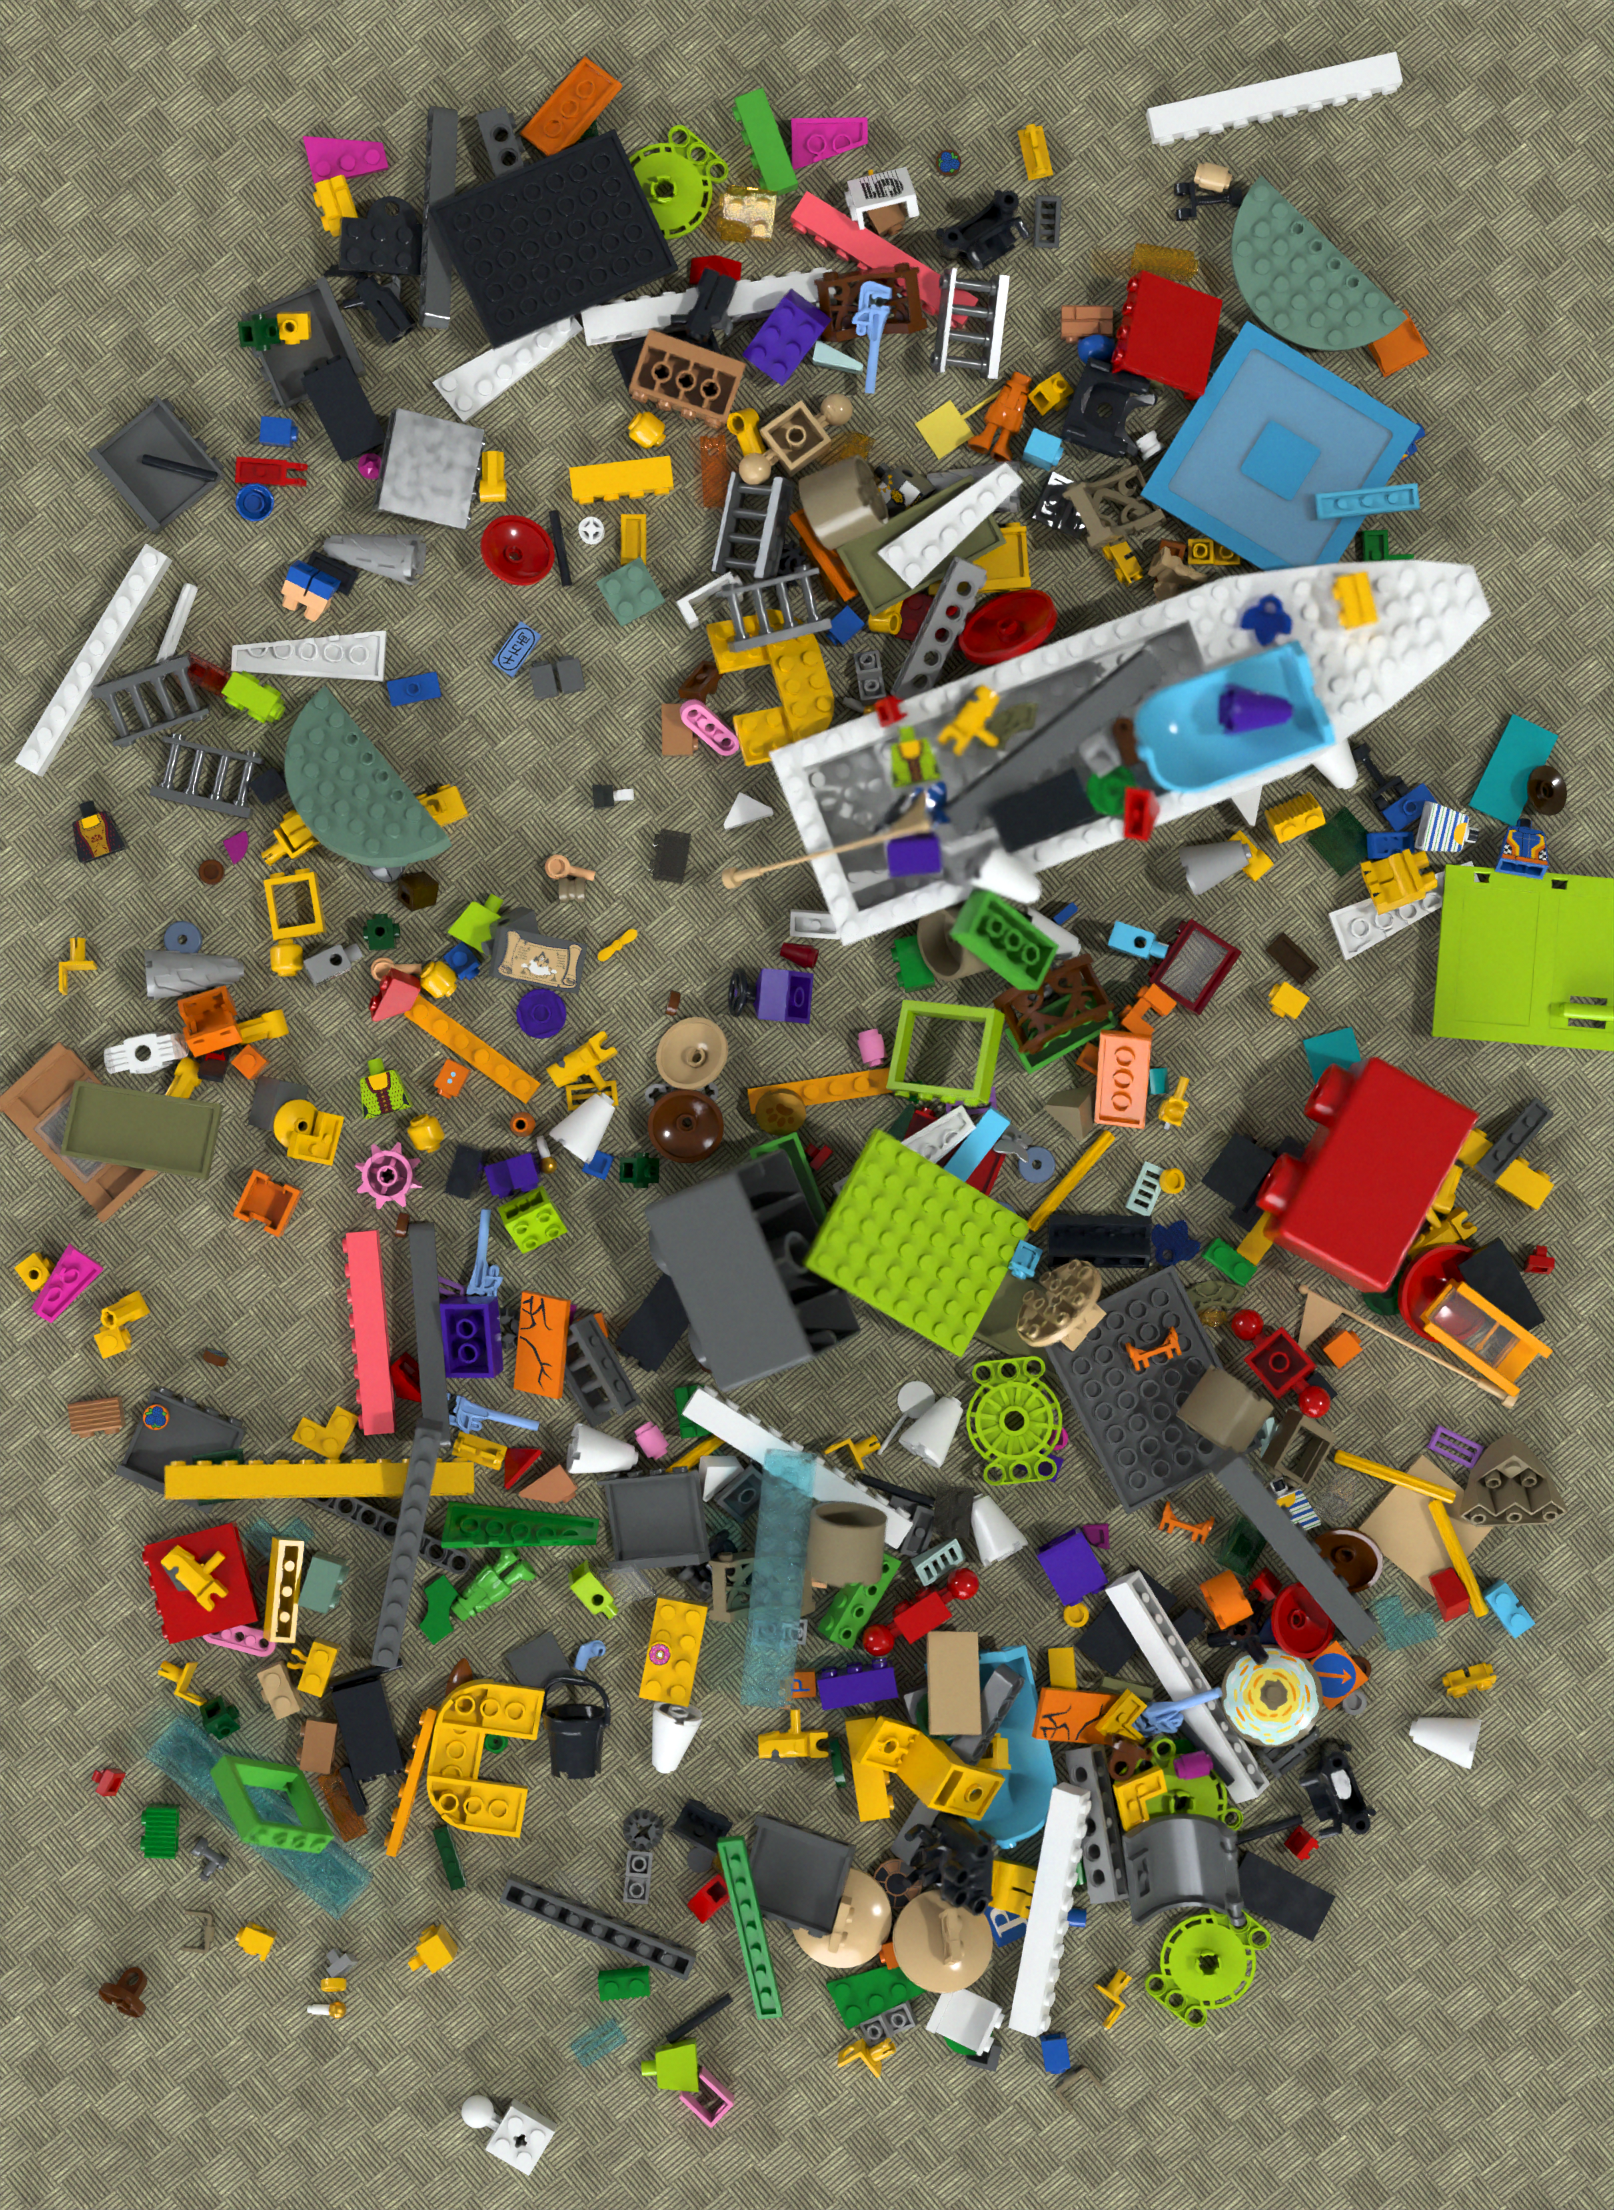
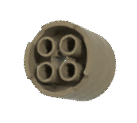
M859 454L848 457L799 480L800 497L808 520L819 540L829 550L874 532L889 522L882 492L879 493L875 481L871 478L874 475Z
M966 900L921 916L918 922L917 938L923 960L930 971L944 981H954L992 969L950 935Z
M1211 1364L1176 1415L1224 1451L1232 1447L1238 1454L1240 1451L1245 1452L1275 1408L1261 1396L1258 1397L1245 1384L1218 1367L1216 1369Z
M826 1502L814 1506L810 1512L805 1570L811 1572V1578L825 1584L844 1587L845 1583L861 1582L862 1586H869L879 1582L882 1578L887 1527L886 1514L872 1506L854 1502Z

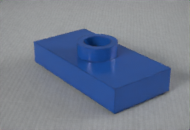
M437 672L387 682L392 707L442 697Z
M1422 783L1382 811L1381 814L1393 831L1398 832L1422 815L1425 801L1437 803V801L1425 784Z
M1413 831L1366 834L1368 859L1388 858L1393 854L1402 853L1406 849H1410L1411 854L1415 853Z

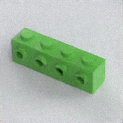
M760 88L734 98L735 107H732V112L736 122L741 121L744 128L740 133L745 146L750 145L753 154L749 155L753 169H759L762 178L758 179L762 193H768L769 199H773L797 190L798 181L764 89Z
M884 1550L881 1580L869 1586H862L861 1582L845 1583V1586L841 1587L838 1594L834 1597L833 1603L822 1618L817 1630L828 1639L852 1649L902 1562L890 1552Z

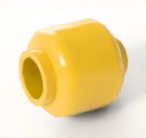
M649 411L644 413L638 412L627 427L630 430L629 437L645 450L650 449L653 445L658 448L666 437L663 434L665 424Z
M293 939L278 940V945L270 948L271 970L280 977L298 975V971L302 970L304 966L302 947L298 944H293Z
M443 961L429 962L419 975L421 977L420 985L435 998H441L444 995L449 997L457 988L455 984L457 973Z
M427 1113L412 1119L407 1130L414 1147L419 1151L426 1150L427 1153L441 1147L440 1142L445 1137L438 1119L435 1116H429Z

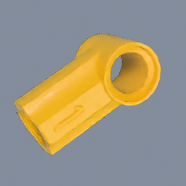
M748 407L731 413L726 422L727 428L732 434L737 436L744 457L750 453L764 454L766 449L757 428L759 424L757 412L753 408Z
M482 452L480 502H506L507 484L506 479H504V452Z
M903 600L873 617L870 614L868 619L869 629L877 633L897 634L902 625L900 610Z
M1239 830L1227 841L1241 840L1243 844L1248 843L1252 858H1249V864L1242 868V870L1252 881L1256 882L1274 864L1261 849H1257L1245 834Z
M282 1009L262 1014L260 1018L238 1024L243 1042L240 1043L241 1046L266 1038L269 1040L289 1034Z
M187 1056L182 1058L175 1070V1078L165 1095L189 1099L195 1087L197 1088L203 1080L198 1079L200 1063Z
M1456 1165L1452 1166L1431 1206L1434 1211L1449 1215L1456 1198L1454 1193L1463 1168Z
M138 1290L120 1299L119 1302L101 1310L102 1315L100 1319L104 1326L112 1330L128 1321L131 1323L151 1312Z

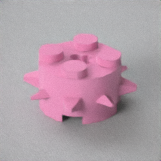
M397 1142L392 1150L382 1151L376 1144L371 1145L372 1157L366 1163L355 1164V1167L362 1172L363 1181L357 1189L358 1193L368 1192L371 1196L375 1197L377 1209H380L386 1201L392 1200L405 1207V1195L410 1192L411 1188H422V1184L415 1179L416 1173L414 1169L421 1162L420 1159H409L406 1155L402 1154L400 1142ZM391 1169L393 1171L392 1174H395V1178L387 1182L385 1181L386 1177H383V1172Z

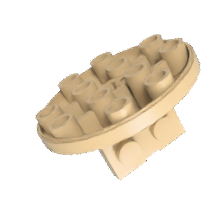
M1077 1259L1058 1267L1052 1272L1047 1271L1040 1277L1038 1284L1048 1290L1046 1293L1034 1288L1023 1296L1022 1301L1024 1303L1018 1315L1016 1328L1019 1336L1030 1346L1041 1347L1060 1340L1068 1349L1074 1351L1086 1338L1088 1332L1106 1315L1096 1304L1102 1285L1100 1272L1091 1263Z
M851 1867L832 1933L822 1938L810 1936L808 1930L803 1928L792 1930L800 1947L815 1961L836 1968L854 1967L873 1958L882 1949L881 1944L886 1943L892 1925L891 1904L885 1890L875 1878L860 1869Z
M940 1889L922 1893L908 1902L900 1912L894 1925L893 1949L898 1965L913 1983L927 1991L953 1993L970 1986L984 1973L991 1958L993 1939L985 1914L973 1916L963 1907L957 1908L948 1901H942Z

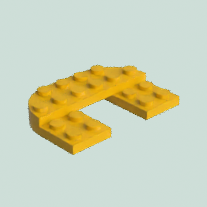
M766 609L770 627H773L774 631L783 629L784 619L782 611ZM757 613L756 615L742 617L746 633H749L750 637L759 635L758 630H760ZM793 616L794 621L797 620L798 625L803 623L801 620ZM733 620L707 624L706 631L719 674L770 664L782 702L780 707L733 717V724L746 766L772 761L770 752L829 729L834 713V696L821 651L813 633L737 653H730L728 642L735 641L734 636H736Z
M488 1678L477 1679L460 1685L442 1702L436 1716L427 1767V1791L432 1806L435 1807L441 1818L447 1823L462 1830L520 1838L528 1786L479 1780L478 1774L485 1733L537 1740L545 1693L543 1688L494 1682V1679Z

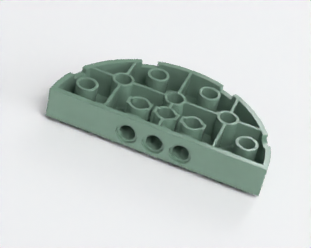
M1262 175L1256 180L1245 196L1237 213L1231 236L1230 256L1233 277L1241 298L1251 314L1263 327L1281 340L1303 349L1318 352H1341L1361 348L1383 338L1408 318Z
M324 686L310 699L298 715L289 735L285 752L287 789L293 805L308 830L330 851L347 858L349 861L373 867L407 866L408 863L430 859L452 846L446 833L331 692Z

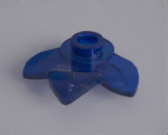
M1275 595L1262 597L1257 606L1250 607L1244 612L1240 622L1241 630H1254L1255 637L1262 647L1272 643L1278 633L1290 635L1293 627L1291 616L1283 610L1282 601ZM1266 604H1272L1274 612L1268 613L1265 610Z
M1185 1220L1174 1222L1168 1229L1160 1224H1156L1151 1233V1241L1156 1248V1261L1164 1267L1174 1266L1179 1260H1191L1201 1247L1200 1242L1188 1239V1226ZM1165 1250H1170L1172 1252V1257L1170 1259H1165L1163 1257V1252Z

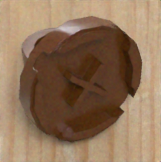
M1107 1732L1104 1739L1106 1744L1114 1748L1107 1767L1108 1772L1115 1780L1124 1781L1129 1779L1135 1770L1139 1758L1147 1761L1152 1759L1153 1749L1147 1747L1146 1750L1141 1748L1142 1744L1134 1739L1118 1733L1113 1735L1112 1732ZM1118 1761H1125L1128 1765L1126 1772L1123 1774L1114 1772V1765Z
M129 1968L123 1973L116 1985L108 1982L103 1983L98 1992L99 1996L108 2005L115 2003L119 2012L133 2018H140L147 2008L139 1999L147 1985V1976L140 1968ZM139 1977L134 1985H129L131 1979Z

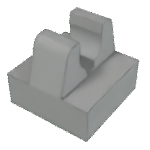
M333 1948L326 1954L332 1964L326 1970L332 1978L342 1977L359 1962L354 1954H343L340 1949L336 1950Z

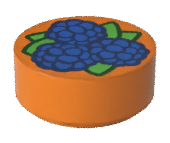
M161 1404L149 1406L143 1414L145 1425L152 1430L164 1428L170 1420L168 1409Z

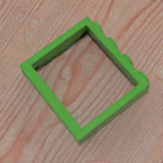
M224 1754L211 1769L210 1774L242 1842L319 1854L333 1839L334 1835L303 1771L299 1770V1767ZM244 1785L286 1791L302 1826L260 1820Z

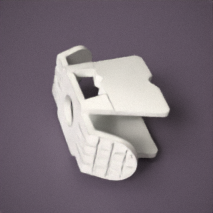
M151 1032L129 1037L123 1041V1045L105 1049L104 1062L110 1074L130 1070V1073L134 1074L152 1073L176 1064V1061L170 1060L185 1058L189 1053V1046L185 1041L184 1035L181 1033ZM141 1045H146L151 1050V1056L147 1061H140L136 1058L135 1051Z

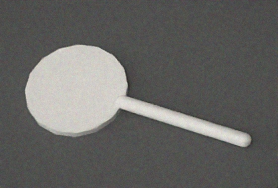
M912 1381L900 1389L898 1405L904 1414L882 1443L881 1449L877 1451L878 1455L882 1454L907 1417L919 1419L935 1404L933 1390L926 1383Z

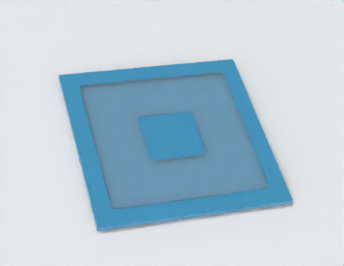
M1246 321L1206 386L1204 395L1198 399L1140 496L1264 572L1337 564L1366 516L1317 521L1314 495L1384 487L1421 427Z

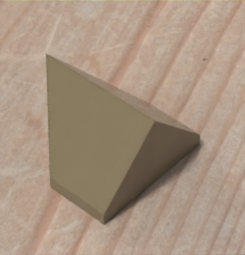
M1097 1084L1057 1092L1043 1107L1080 1142L1093 1127Z

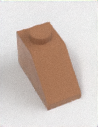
M560 1462L521 1489L519 1495L523 1498L556 1504L562 1500L565 1504L576 1496L574 1491L579 1486L570 1473H568L564 1464Z

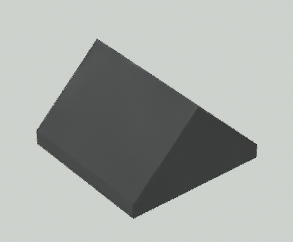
M259 1075L248 1124L274 1131L273 1122L279 1108L290 1100H306L309 1086Z
M751 1462L744 1468L742 1473L716 1493L714 1499L742 1524L770 1499L778 1489L755 1463Z

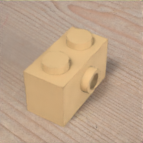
M284 1659L261 1669L257 1673L263 1690H261L263 1700L266 1704L270 1703L277 1720L298 1712L303 1708L304 1703Z

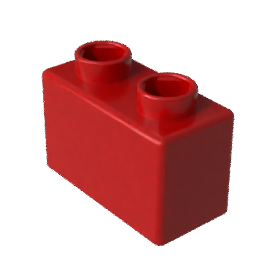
M1372 1056L1353 1063L1348 1070L1336 1063H1332L1327 1067L1312 1090L1304 1108V1115L1319 1124L1300 1160L1288 1153H1283L1270 1169L1256 1198L1257 1206L1271 1213L1263 1228V1235L1266 1239L1364 1293L1384 1292L1389 1287L1479 1117V1113L1381 1058Z

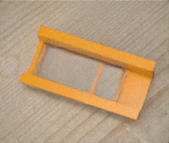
M1453 1278L1450 1279L1420 1316L1425 1323L1423 1329L1512 1397H1515L1520 1391L1514 1381L1534 1357L1540 1353L1547 1359L1553 1352L1551 1348L1463 1281L1459 1284Z

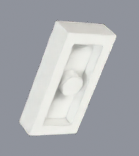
M791 910L790 936L840 939L830 912Z

